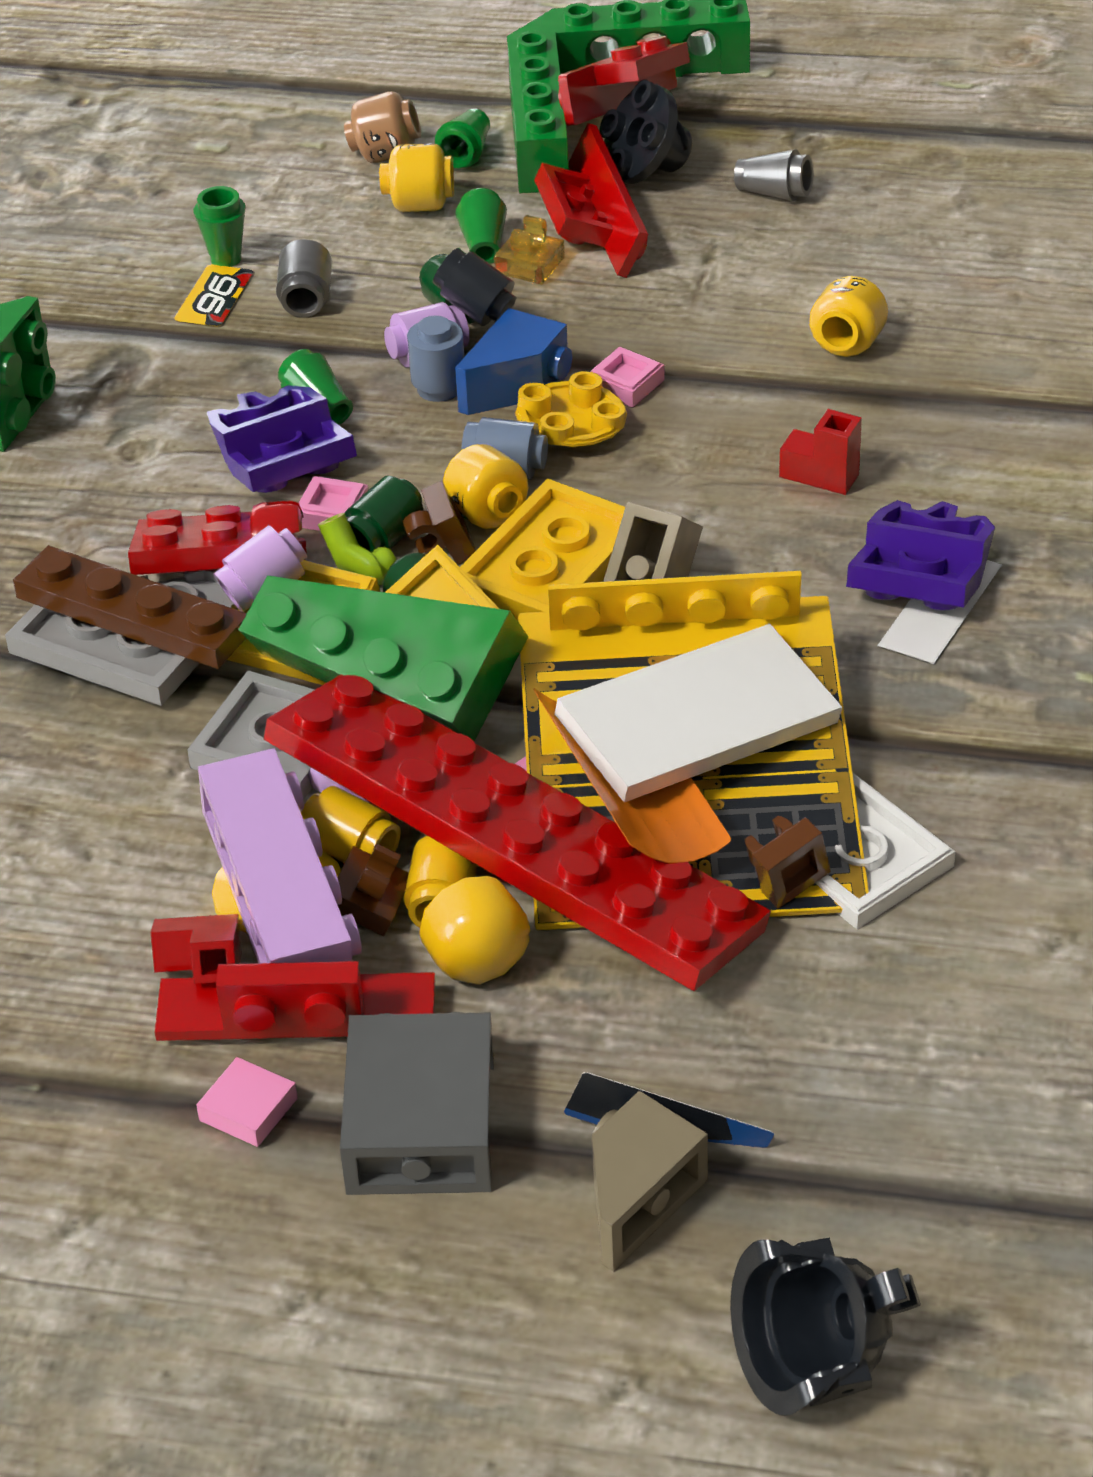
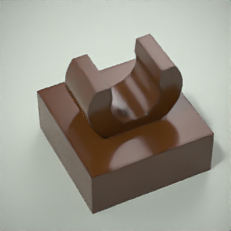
M441 480L421 490L428 511H416L409 514L403 520V524L410 540L417 538L421 534L429 533L415 541L419 553L427 555L437 545L443 550L446 546L454 562L458 565L466 561L476 549L464 517Z
M782 816L774 818L772 822L777 837L765 846L761 845L752 835L745 839L749 859L752 865L755 866L761 892L777 909L831 872L822 832L806 817L795 825Z
M379 844L375 846L372 854L355 846L352 847L338 876L342 896V904L338 905L342 916L352 914L357 924L385 936L405 894L409 872L396 867L401 857L400 854Z

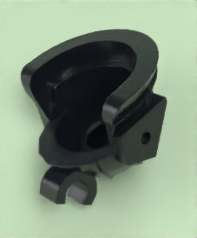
M830 1237L800 1242L794 1246L783 1240L777 1242L763 1239L753 1242L743 1252L737 1263L732 1281L730 1300L734 1344L746 1380L756 1397L766 1408L775 1414L783 1416L792 1415L808 1404L810 1407L871 1389L872 1377L870 1373L881 1361L887 1340L893 1336L890 1315L921 1306L912 1275L907 1274L903 1276L901 1269L895 1268L875 1276L873 1270L859 1260L835 1256Z

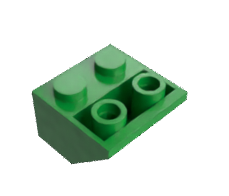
M26 296L0 304L1 452H5L16 436L25 430L31 417L42 403L51 397L55 388L56 375L50 365L46 344L48 336L47 326L42 322L39 300L36 297Z

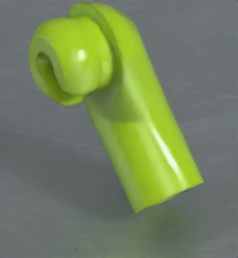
M345 513L334 515L318 524L338 569L377 578L378 584L383 585L390 566L397 561L389 548L378 547L373 552H370L359 546Z

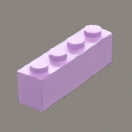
M275 748L198 766L202 812L258 963L352 961V956L361 954V940L355 919L352 914L342 916L338 905L342 904V896L335 869L332 865L322 867L318 858L322 856L323 852L316 822L313 817L303 819L300 810L304 809V802L298 777L294 771L284 773Z

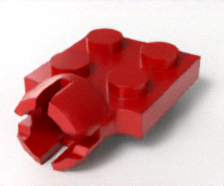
M294 501L262 502L254 505L252 512H241L240 507L234 505H221L207 509L205 515L182 516V512L175 509L157 510L146 515L147 519L138 520L128 550L130 573L134 575L220 569L224 566L222 559L269 525L277 533L287 528L307 554L306 540L298 538L295 534L302 530V518H304L300 504Z

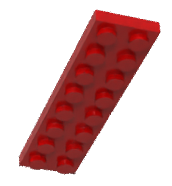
M340 674L267 718L263 740L692 991L697 990L766 930L771 910L751 900L740 890L712 878L691 866L688 861L669 864L646 856L628 843L614 821L585 806L574 796L562 793L532 776L521 766L509 763L479 746L468 736L456 733L426 716L417 707L405 704L374 690L372 683L363 677Z

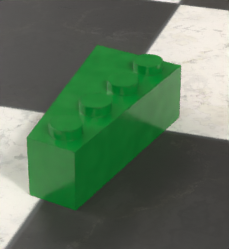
M268 575L238 629L264 656L326 683L340 674L343 676L356 675L363 677L372 683L374 690L405 704L417 707L426 716L456 733L468 736L474 742L529 637L510 610Z

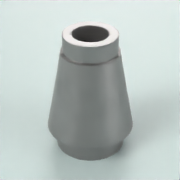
M797 149L748 159H738L734 169L735 186L738 190H747L748 192L796 201L799 196H808L811 192L814 175L812 159L809 155H800Z

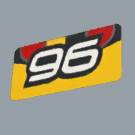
M208 265L174 319L180 322L215 327L221 326L252 276L253 271L243 268Z

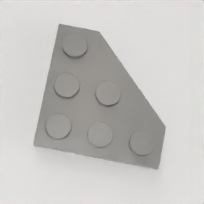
M219 569L183 572V577L157 582L238 610L213 575ZM145 575V576H140V577H143V578L148 579V576H147V575ZM35 604L5 634L10 654L160 706L165 703L199 665V662Z

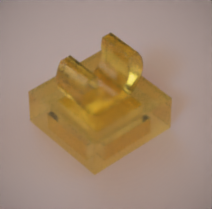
M525 215L523 218L524 230L514 229L511 232L510 238L494 255L495 268L508 277L543 285L565 258L564 240L546 236L547 223L545 219Z

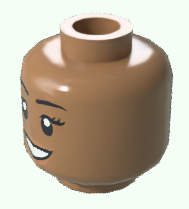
M393 91L354 102L351 109V121L344 123V132L351 151L360 150L362 156L370 163L389 160L395 146L415 144V139L421 138L420 122L411 99L404 100L399 93Z

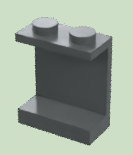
M491 1012L349 1015L340 1154L346 1195L491 1192L492 1167L489 1141L490 1070H494Z

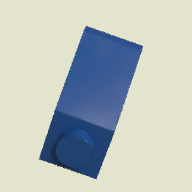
M508 308L455 367L458 412L471 415L517 405L518 391L523 385L527 383H541L545 385L565 379L572 364V351L568 348L567 324Z

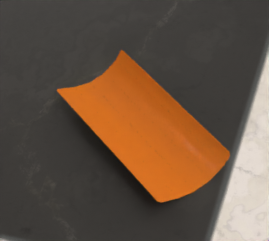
M533 688L601 800L633 848L652 859L671 864L687 861L694 862L718 852L731 842L730 835L692 778L623 802L556 717L557 701L550 699Z

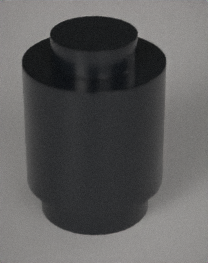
M460 248L454 249L444 259L433 278V284L441 289L440 295L481 326L487 325L492 320L496 322L508 308H513L517 299L512 294L515 282L473 251L466 254Z

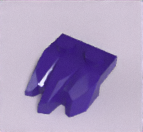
M287 385L281 388L277 395L267 397L256 391L238 394L237 398L240 405L236 409L207 411L211 428L225 463L232 475L252 492L267 493L280 490L288 484L290 479L307 473L325 474L339 467V462L357 456L353 435L331 420L327 399L311 387Z
M896 500L880 508L867 522L866 544L848 564L846 587L865 590L866 595L875 599L891 600L901 596L923 600L925 606L936 610L964 608L980 587L995 526L986 516L956 517L958 506L944 501L925 510L912 509L909 503Z

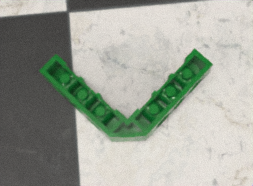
M623 0L616 2L614 5L600 6L574 3L565 8H552L507 36L509 89L519 194L539 192L534 179L542 163L569 170L566 122L558 97L559 75L612 57L611 50L637 45V41L644 39L645 35L651 33L666 36L671 44L687 42L690 63L676 67V77H683V74L721 72V74L750 73V17L746 0H663L662 2L649 3ZM700 30L708 31L706 34L702 36L691 35L692 33ZM602 36L611 37V39L606 42L594 41L595 39Z

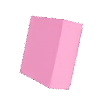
M618 347L590 371L602 377L603 388L610 390L623 401L624 405L632 408L665 380L664 364L622 347Z
M313 476L299 501L304 518H302V528L320 531L318 527L320 522L334 515L345 513L353 503L368 491V485Z
M236 1057L196 1104L199 1121L259 1147L298 1099L296 1084L289 1079Z

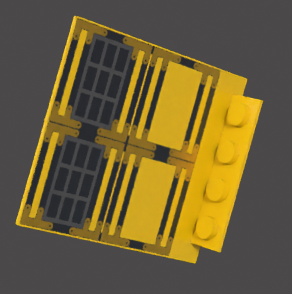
M801 571L548 585L549 611L518 614V621L529 636L520 652L527 773L562 793L574 796L585 806L615 822L533 688L550 699L557 701L558 698L771 624L842 706L838 723L691 777L730 835L731 842L718 852L694 862H689V864L721 883L740 890L751 900L771 910L770 917L842 913L843 909L816 883L779 909L761 892L755 866L750 862L745 839L752 835L761 845L765 846L777 837L772 822L774 818L782 816L795 825L806 817L822 832L831 870L828 875L858 899L869 893L865 866H855L845 862L840 858L835 849V845H841L843 851L849 856L864 859L828 596L801 597ZM533 898L536 930L584 928Z

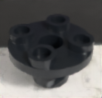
M648 80L638 82L635 88L621 101L616 110L610 109L606 112L600 123L599 132L602 138H605L606 147L623 182L626 184H635L645 180L657 168L666 172L677 171L686 163L692 150V135L678 121L677 104L673 94L668 89Z

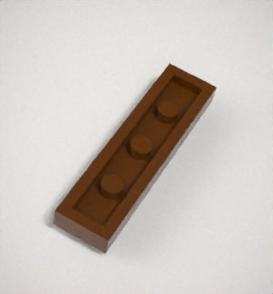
M50 545L39 553L13 579L18 599L219 669L246 639L238 630L247 614L245 612Z

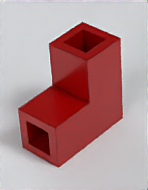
M827 409L814 428V434L793 429L780 448L779 477L846 495L859 476L862 417Z
M239 914L154 919L150 932L154 973L192 970L194 984L213 983L217 980L218 964H240L242 947Z

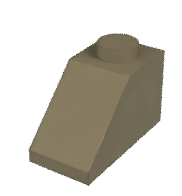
M627 502L603 582L688 577L703 526L682 516Z
M638 1091L619 1110L614 1109L607 1112L596 1125L591 1139L602 1264L613 1272L708 1180V1134L641 1091Z

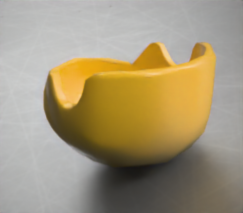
M490 876L468 877L442 889L424 909L419 934L423 945L442 972L453 980L480 985L504 975L524 955L529 943L530 925L527 915L520 904L498 879Z

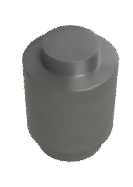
M307 239L295 240L288 243L280 252L276 295L282 307L291 315L297 317L313 316L328 301L332 259L329 251L322 244Z

